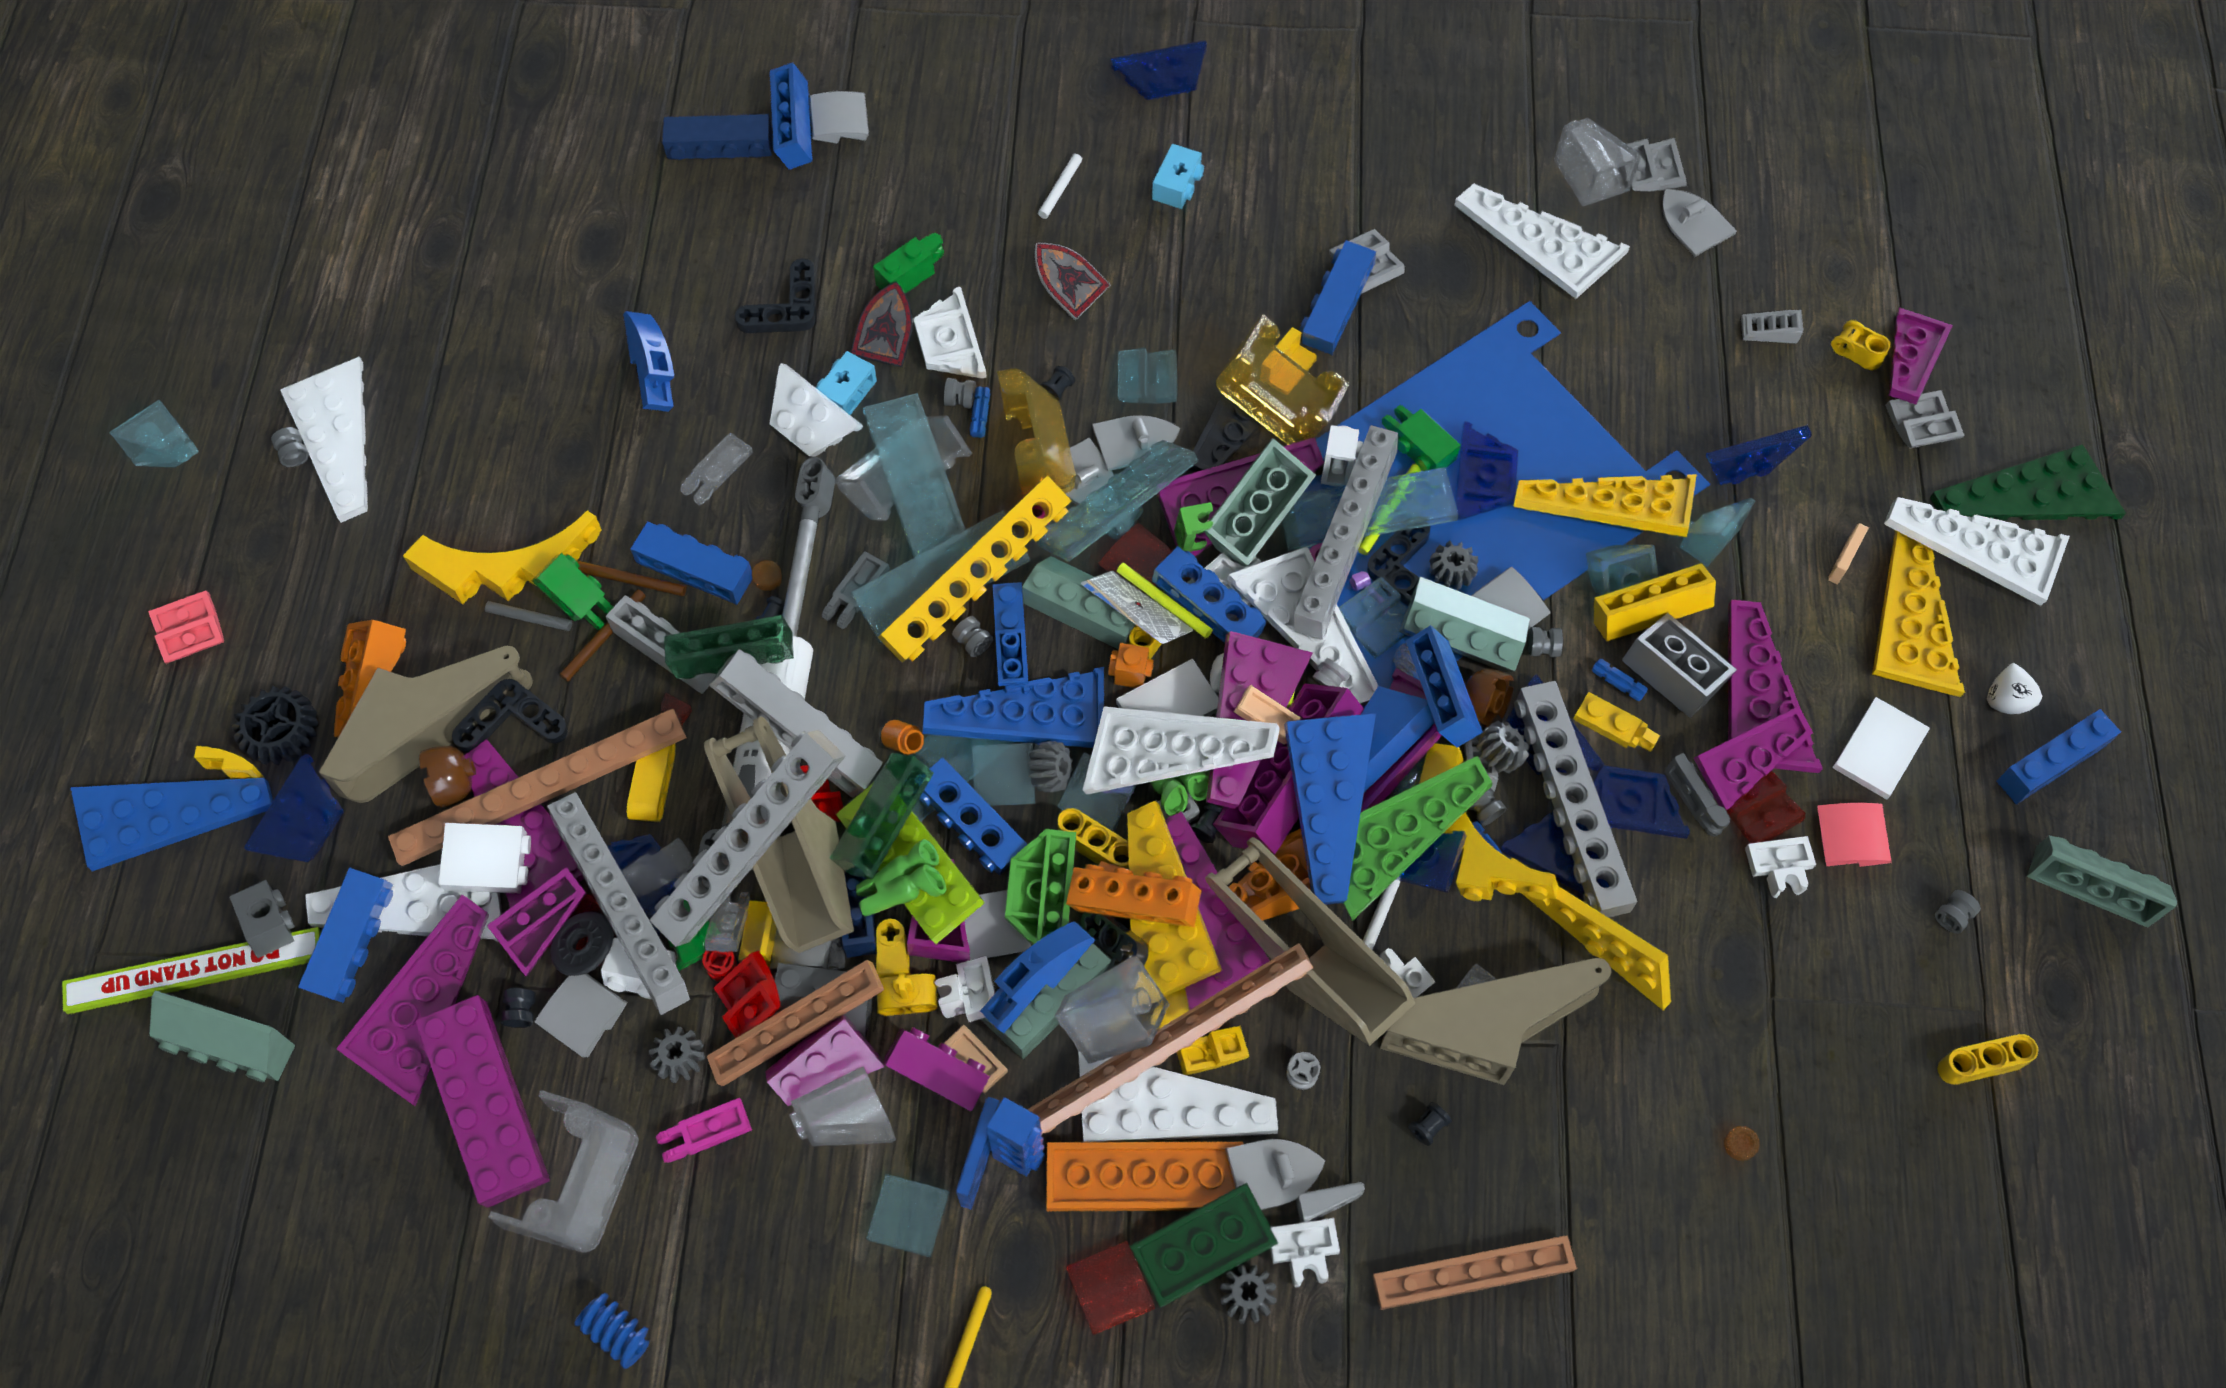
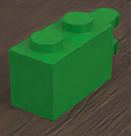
M932 233L920 241L914 237L875 264L873 269L876 286L882 290L897 281L906 294L935 273L934 263L944 254L941 235Z
M1400 404L1394 409V413L1402 424L1388 414L1381 419L1383 426L1387 430L1398 433L1397 449L1401 453L1407 454L1420 467L1421 471L1426 472L1431 478L1437 476L1457 460L1461 445L1422 409L1412 414Z
M562 553L556 555L531 581L574 622L584 617L594 628L600 630L604 623L590 609L596 604L607 615L614 608L603 597L605 593L600 590L601 584L591 575L586 576L578 569L580 567L579 563L568 554L565 556Z

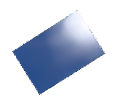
M988 1097L985 1100L956 1189L961 1207L971 1210L991 1152L987 1125L1000 1105L999 1100Z

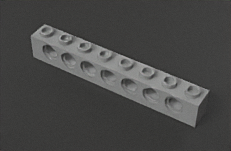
M1370 426L1295 610V632L1323 640L1397 454V432Z
M1556 681L1521 688L1517 700L1514 702L1517 716L1523 719L1526 742L1529 745L1532 744L1535 752V767L1538 772H1542L1544 777L1543 787L1545 795L1553 802L1555 823L1558 827H1562L1565 836L1563 838L1564 848L1568 855H1572L1575 864L1573 867L1575 878L1578 883H1582L1585 891L1584 903L1608 918L1630 913L1637 904V899ZM1536 715H1543L1549 721H1542ZM1546 742H1554L1558 748H1552ZM1556 768L1564 769L1568 775L1559 774ZM1566 796L1575 797L1579 803L1570 802ZM1576 823L1586 825L1589 831L1580 830ZM1586 851L1595 852L1599 859L1590 858ZM1596 879L1605 880L1609 888L1601 887Z
M819 730L802 732L791 743L793 749L787 756L783 755L771 767L773 773L769 778L761 780L753 788L751 793L754 796L747 804H741L733 812L732 817L734 820L728 827H722L713 836L714 844L709 850L705 849L698 854L693 861L694 868L689 873L686 872L680 876L674 883L676 888L670 896L667 895L662 898L654 909L657 912L649 921L676 947L693 939L846 757ZM802 758L808 764V771L806 774L800 768V761ZM782 782L788 788L787 797L781 793L780 786ZM762 806L768 811L767 821L761 816ZM742 830H745L748 834L749 840L747 844L742 840ZM723 853L726 854L729 859L728 867L725 866L722 861ZM703 877H706L709 881V890L703 885ZM684 899L690 905V912H687L684 908Z
M572 793L547 805L558 833L605 917L611 924L614 933L660 1015L689 1001L690 998L684 980L577 793Z

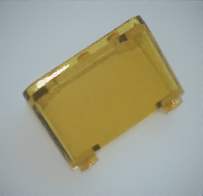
M1263 314L1255 322L1222 369L1216 380V386L1222 394L1286 444L1290 445L1314 438L1330 423L1350 383L1333 371H1324L1315 378L1274 346L1279 338L1280 331L1276 324Z
M1020 369L997 371L1006 420L1017 419L1021 423L1022 429L1033 427L1035 437L1021 441L1015 448V459L1022 497L1024 498L1047 475L1065 494L1071 492L1075 487L1076 474L1058 399Z

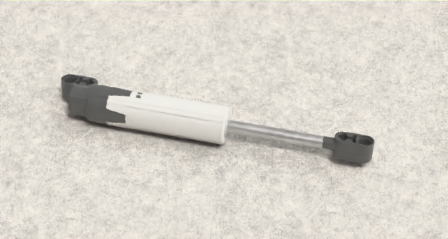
M811 457L805 460L799 472L795 498L803 509L779 633H769L759 638L755 653V659L760 666L768 672L777 675L784 685L792 691L801 694L804 699L813 648L803 638L796 636L818 518L823 517L829 511L835 486V476L818 457ZM745 713L743 714L740 733L744 732L745 728L753 725V720ZM758 740L753 743L747 742L737 747L733 768L750 798L754 796L751 793L753 788L761 780H767L772 773ZM779 741L784 752L788 755L791 749ZM727 804L725 806L722 827H728L733 821ZM762 806L761 816L767 821L768 811ZM718 829L710 830L702 837L698 854L705 849L709 850L714 844L712 838L719 831ZM723 853L722 861L724 865L728 867L729 859L727 855ZM703 877V885L709 889V881L706 877Z

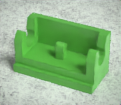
M1211 502L1180 508L1174 533L1177 545L1184 552L1201 550L1207 545V541L1199 543L1194 541L1196 534L1199 535L1213 526L1214 522L1208 521L1209 514L1213 511Z

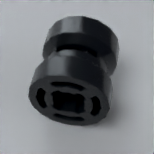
M523 988L504 990L503 1003L506 1010L501 1013L500 1024L511 1028L531 1027L534 1014L530 1010L531 1006L535 1004L536 993Z

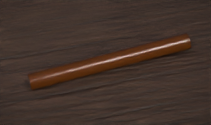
M576 560L580 565L578 569L584 574L683 597L686 593V585Z
M637 589L629 598L636 603H641L646 595ZM608 621L561 671L559 675L565 681L569 682L613 634Z

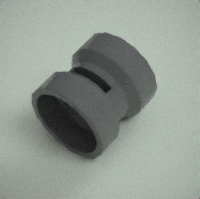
M947 378L944 390V405L953 407L958 404L964 408L973 409L976 382L966 380L963 383L958 382L956 379Z
M292 427L282 428L272 435L271 442L276 451H278V458L283 466H299L308 459L309 453L306 446L302 444V437L297 429Z
M969 616L962 620L952 633L957 642L965 645V651L971 657H977L984 653L993 642L991 634L980 628V622L974 616Z
M1530 627L1528 634L1529 656H1540L1541 654H1548L1550 657L1561 656L1563 647L1561 628H1551L1545 631L1540 627Z
M1489 788L1469 808L1477 812V820L1482 826L1495 821L1507 809L1501 800H1495L1492 788Z
M1955 890L1948 898V904L1942 905L1936 911L1935 918L1946 930L1959 934L1967 927L1968 919H1973L1979 913L1981 906L1969 893Z

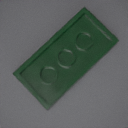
M1246 1182L1130 1245V1248L1159 1306L1162 1308L1278 1245L1279 1242Z

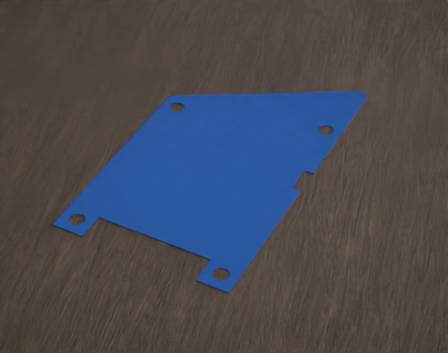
M1531 301L1337 425L1358 429V441L1364 443L1371 425L1386 429L1381 419L1387 414L1402 424L1394 413V409L1401 404L1412 414L1422 409L1461 445L1457 460L1437 476L1431 478L1426 472L1421 471L1369 553L1363 555L1357 552L1338 599L1337 606L1378 686L1389 689L1394 680L1392 675L1396 668L1420 681L1416 669L1408 666L1405 661V654L1409 651L1406 640L1411 638V636L1399 632L1408 606L1370 578L1373 589L1385 601L1379 607L1371 596L1366 593L1364 588L1354 591L1349 580L1356 573L1367 572L1370 557L1410 518L1422 517L1431 526L1427 543L1403 565L1418 577L1435 582V576L1430 575L1429 572L1430 556L1435 553L1439 544L1445 547L1446 543L1450 540L1454 546H1457L1462 541L1464 549L1472 547V555L1478 556V572L1469 586L1462 584L1461 589L1458 590L1459 592L1471 596L1506 569L1513 567L1544 601L1645 530L1514 507V501L1519 480L1553 479L1557 483H1571L1572 479L1583 478L1584 482H1597L1598 478L1642 476L1646 480H1660L1661 475H1666L1670 471H1678L1685 478L1687 475L1697 474L1694 496L1710 485L1677 450L1645 471L1531 353L1560 335L1561 332ZM1522 321H1531L1537 325L1538 333L1533 337H1524L1518 333L1517 325ZM1330 430L1315 439L1323 461H1325ZM1398 449L1363 539L1411 465L1415 464L1407 454L1401 453ZM1322 475L1315 476L1293 505L1300 549L1304 547L1310 549L1318 543H1323L1345 490L1344 487L1321 484ZM1419 528L1418 530L1412 529V535H1411V537L1409 538V539L1411 540V542H1412V536H1413L1416 532H1421V533H1422V529H1421V528ZM1394 545L1391 548L1396 554H1403L1407 551L1403 545ZM1386 562L1380 567L1376 565L1375 570L1378 571L1381 568L1385 570ZM1399 579L1395 582V585L1400 589H1406L1411 585L1406 579ZM1450 585L1449 588L1456 590L1453 585ZM1453 653L1456 661L1463 657L1459 654Z

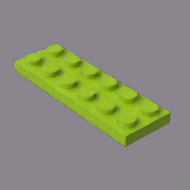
M884 775L879 777L836 814L878 871L883 869L894 858L908 855L911 848L923 839L928 840L935 847L939 856V863L933 868L944 878L946 892L938 897H934L920 889V894L916 899L904 903L935 944L940 942L985 903Z

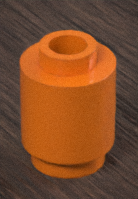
M891 720L882 729L881 741L888 749L910 755L922 748L924 736L915 725L899 720Z

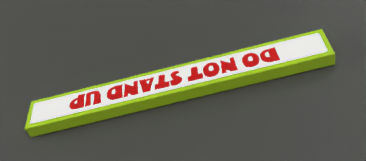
M316 927L292 932L294 942L260 958H257L248 942L62 981L63 1011L71 1014L151 997L154 991L170 993L309 963L322 930Z

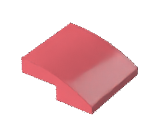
M206 590L148 611L157 634L155 639L166 664L224 643L210 593Z
M1839 803L1817 806L1827 867L1859 863V867L1892 863L1882 804Z

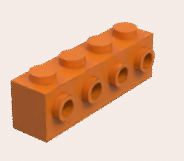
M1087 864L1085 869L1074 867L1066 904L1078 912L1194 927L1202 890L1192 883V879L1184 876H1174L1173 880L1162 879V875L1153 872H1144V876L1133 875V872L1127 869L1115 868L1114 872L1104 871L1103 867Z

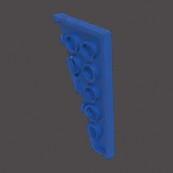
M1104 667L1094 668L1093 672L1084 674L1079 672L1069 673L1067 677L1058 679L1048 677L1028 681L1029 684L1005 686V689L992 692L990 689L982 690L977 695L967 697L957 695L926 701L923 708L922 734L1038 744L1056 741L1057 743H1063L1064 746L1093 748L1104 708Z
M1376 713L1287 721L1284 724L1310 888L1325 905L1344 903L1347 900Z
M265 778L71 787L86 864L91 871L275 808L270 785Z

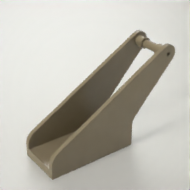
M503 646L414 678L404 677L377 668L319 773L338 796L358 803L368 802L420 766L419 754L422 750L436 746L451 745L453 743L452 733L455 727L501 680L513 679L529 690L533 684V679L528 671L518 667L520 656L512 646ZM506 689L503 692L505 697L510 696L513 698L515 696L513 690L508 691ZM497 700L493 701L497 703L500 709L503 708L502 703L499 704ZM484 710L480 716L481 721H485L495 714L496 710ZM474 721V722H473L474 727L478 726V724L476 723V721Z
M762 716L754 719L753 725L745 728V731L728 739L722 738L718 741L711 738L704 743L705 752L731 816L741 804H747L751 798L726 754L747 742L753 743L758 740L770 770L783 755L787 756L769 723ZM782 782L780 790L783 796L787 797L788 788ZM811 798L791 821L795 831L782 837L778 836L752 867L783 942L798 953L854 931L836 822L820 811L814 805ZM742 830V840L747 844L749 840L748 834L745 830Z
M1251 837L1247 841L1248 847L1241 852V856L1226 869H1221L1216 875L1209 873L1205 877L1207 884L1271 959H1274L1290 948L1227 886L1233 881L1235 875L1248 864L1252 865L1258 859L1313 923L1324 943V946L1309 958L1313 969L1308 971L1302 978L1286 985L1287 989L1370 1046L1416 1004L1408 986L1258 839Z
M1593 958L1413 998L1416 1004L1384 1032L1380 1049L1504 1085L1516 1067L1521 1043L1593 1000L1599 992V986L1609 979L1611 967L1604 959Z

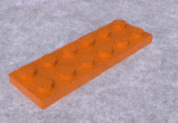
M1047 1142V1211H1195L1235 1189L1225 1149L1243 1145V1142Z

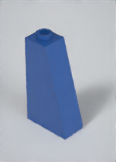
M1381 686L1377 687L1361 715L1376 713L1364 793L1435 723L1427 699Z

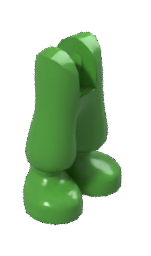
M1197 772L1150 783L1153 789L1162 795V809L1168 815L1173 816L1185 810L1188 804L1187 793L1197 801L1206 799L1209 775L1204 772Z
M923 839L917 842L911 848L908 855L894 858L879 872L856 885L857 895L867 897L859 903L863 916L873 915L893 906L913 901L919 896L920 889L934 897H938L946 892L944 878L933 868L939 863L938 853L928 840Z

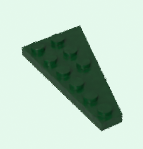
M2083 445L1935 491L1930 496L1937 510L1946 512L1948 509L1959 511V515L1972 517L1973 515L1987 518L1996 517V520H2007L2009 517H2022V520H2067L2068 517L2097 519L2098 516H2111V519H2122L2126 514Z

